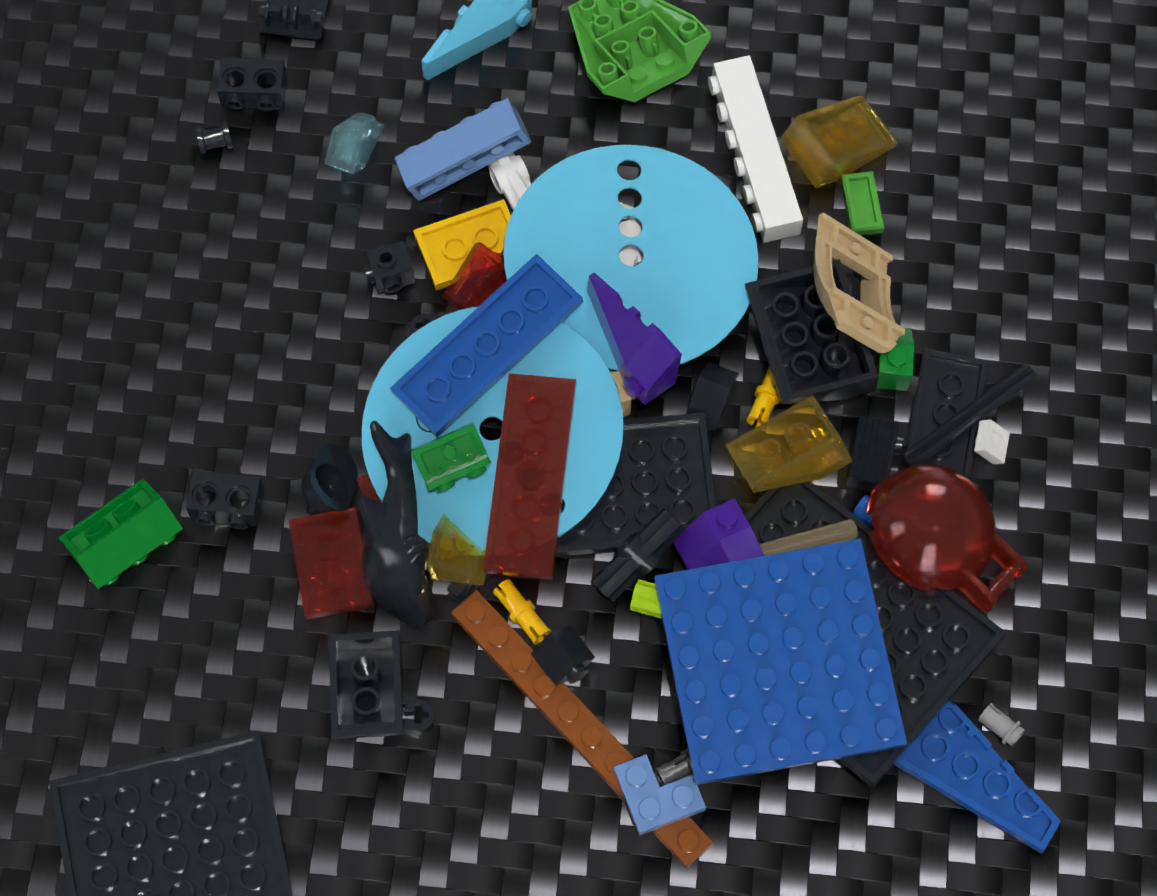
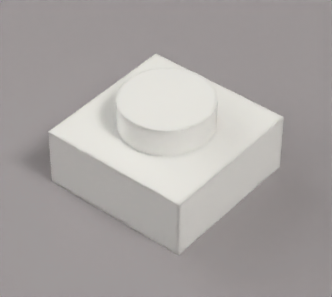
M991 419L980 421L974 452L993 465L1004 464L1010 433Z

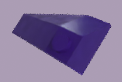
M596 273L589 275L587 293L624 381V387L633 398L638 397L646 405L676 383L682 354L655 324L652 323L647 327L640 319V311L634 306L629 309L625 308L619 293Z
M735 498L703 512L673 542L687 570L765 556Z

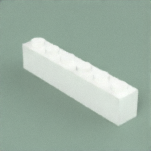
M750 55L713 63L712 76L708 77L709 89L711 94L717 95L719 103L716 105L720 122H725L726 143L729 150L734 149L736 158H734V168L737 176L743 177L745 184L742 186L743 197L747 205L751 204L754 212L751 214L754 231L760 232L763 243L800 235L803 217Z

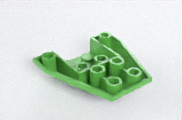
M580 0L568 6L587 76L603 94L636 102L688 75L711 39V32L694 15L663 0Z

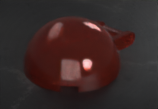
M920 464L899 469L881 481L870 496L867 515L872 513L874 530L869 533L870 538L886 565L901 579L926 592L930 588L951 590L958 587L979 609L989 612L996 606L997 597L1013 579L1021 577L1028 569L1026 561L996 532L993 511L984 492L969 477L954 469L937 464ZM993 557L1004 570L987 587L978 577L984 572Z

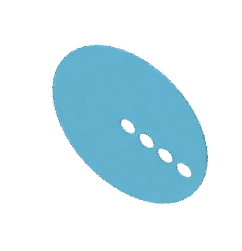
M611 145L580 152L553 165L541 174L519 199L510 217L504 240V269L507 280L535 254H538L583 297V303L563 323L573 328L593 346L606 363L608 369L619 371L587 293L589 275L596 273L618 292L625 308L629 309L634 306L640 311V319L647 327L652 323L655 324L682 354L680 364L693 360L711 350L736 327L750 304L744 285L745 283L756 281L758 275V249L753 227L742 205L730 189L715 175L694 161L673 152L648 146ZM624 161L636 162L641 168L640 176L634 180L621 178L617 172L619 164ZM624 189H634L640 193L642 202L636 208H625L618 201L619 193ZM626 217H634L642 223V232L638 236L627 237L619 230L620 221ZM626 246L638 247L643 253L642 262L636 266L625 265L619 257L621 249Z
M477 306L444 315L428 323L403 341L390 355L375 378L367 397L362 421V450L369 478L377 495L383 501L388 481L385 465L372 439L370 423L372 421H377L393 438H397L404 433L410 434L411 449L473 422L491 461L490 464L485 466L487 471L476 477L468 478L466 474L454 479L456 484L449 489L437 492L434 488L428 491L411 452L417 497L418 535L428 543L454 553L482 557L507 556L541 547L557 539L577 525L596 506L612 480L619 462L623 442V411L619 392L606 363L584 337L573 328L561 322L442 434L436 437L433 433L421 430L417 425L416 416L391 392L390 387L479 307ZM496 417L503 422L504 433L497 440H486L480 434V425L485 419ZM418 419V423H419V425L421 426V428H423V429H425V430H427V431H430V430ZM507 443H517L524 449L523 460L515 466L505 465L499 456L501 448ZM529 468L540 470L545 478L543 486L534 492L524 490L519 482L521 474ZM548 494H557L565 502L564 511L554 518L546 517L540 511V502Z

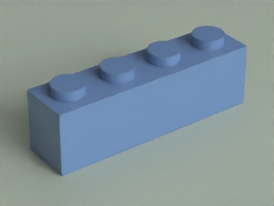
M507 98L491 104L488 109L474 116L464 118L459 124L446 131L437 132L427 141L407 148L404 153L396 156L395 160L406 188L420 201L530 144L531 140L518 110Z

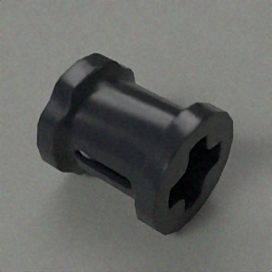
M227 120L222 121L220 125L206 128L195 126L201 154L207 153L209 149L226 146L228 149L233 148Z

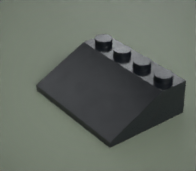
M840 259L832 261L836 287L852 297ZM813 266L745 283V290L781 404L845 400L876 392L879 375L870 348L836 328L834 320L827 313L818 296Z

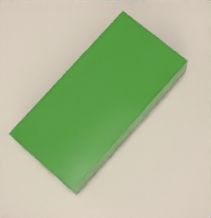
M873 171L841 175L840 181L850 229L860 236L883 233L884 224Z

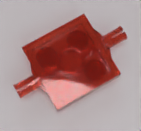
M482 242L475 243L442 297L457 307L458 310L480 306L507 281L504 269V248L501 253L493 252Z

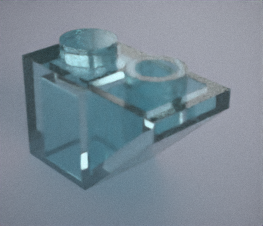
M357 113L343 121L332 130L324 164L354 175L365 167L385 124L375 121L374 116L366 113Z

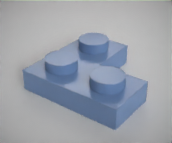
M647 754L613 767L614 774L639 836L706 810L699 788L695 785L693 775L659 787Z

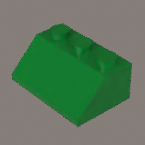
M141 479L61 535L59 539L88 578L99 589L103 585L107 586L115 582L119 578L120 573L131 565L134 566L142 563L148 557V553L158 546L170 543L183 528L163 498L144 479Z

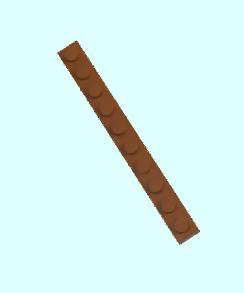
M476 590L451 612L452 617L625 802L613 767L635 758L564 683L556 686L532 656L531 653L534 650ZM690 817L652 831L686 869L713 845L712 840Z

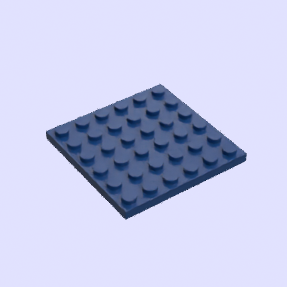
M861 538L654 576L695 785L907 745Z

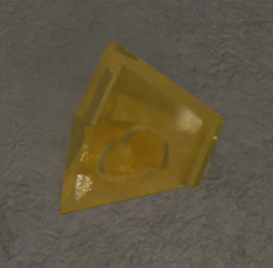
M443 514L432 533L426 566L432 579L481 586L484 585L490 552L478 547Z

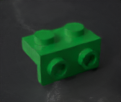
M473 422L411 449L428 491L434 488L437 492L449 489L456 484L454 479L466 474L468 478L476 477L486 472L485 466L491 463Z

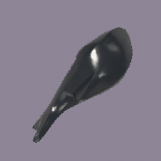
M374 420L370 423V431L374 444L385 465L388 484L382 502H377L364 496L359 498L360 511L367 532L362 552L363 578L372 596L386 611L409 625L422 628L431 620L435 608L432 588L428 584L426 576H424L425 570L434 561V555L428 542L418 535L417 497L412 469L411 436L408 433H404L397 438H393Z

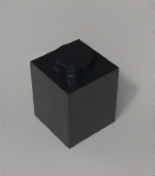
M571 625L550 632L531 653L556 686L567 681L573 684L582 679L588 673L586 667L595 658Z

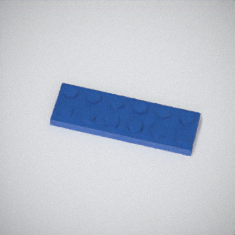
M535 254L390 387V390L438 437L583 303V297L538 254Z

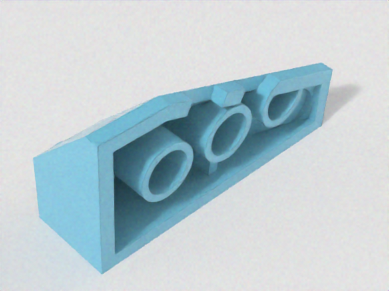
M474 0L469 8L463 4L457 12L459 16L455 21L454 28L452 30H444L421 60L423 77L429 80L511 36L519 27L526 26L532 17V0Z

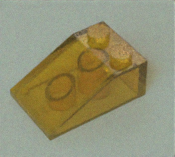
M863 95L798 115L780 138L815 188L841 179V175L850 174L893 149L898 144Z
M813 395L725 445L753 493L822 479L853 462L840 435Z

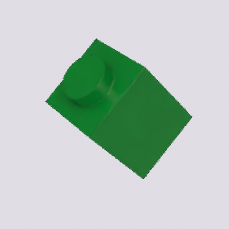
M904 328L905 335L898 338L897 344L891 351L886 353L876 352V369L879 375L877 388L908 390L913 376L914 340L911 328Z

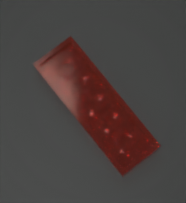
M509 373L483 565L484 573L553 580L576 396V379Z

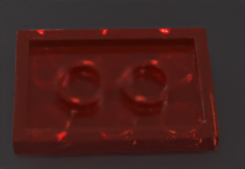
M356 507L349 508L343 512L332 511L290 519L289 526L306 620L374 607L372 594L368 590L363 578V543Z

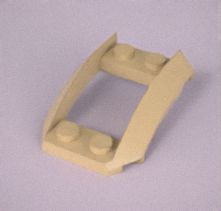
M823 212L818 217L813 264L814 281L820 301L834 320L837 329L878 353L889 352L897 344L898 338L905 335V329L896 324L891 308V277L887 275L888 263L892 262L893 256ZM832 258L840 259L842 264L861 275L860 301L836 287L832 269Z

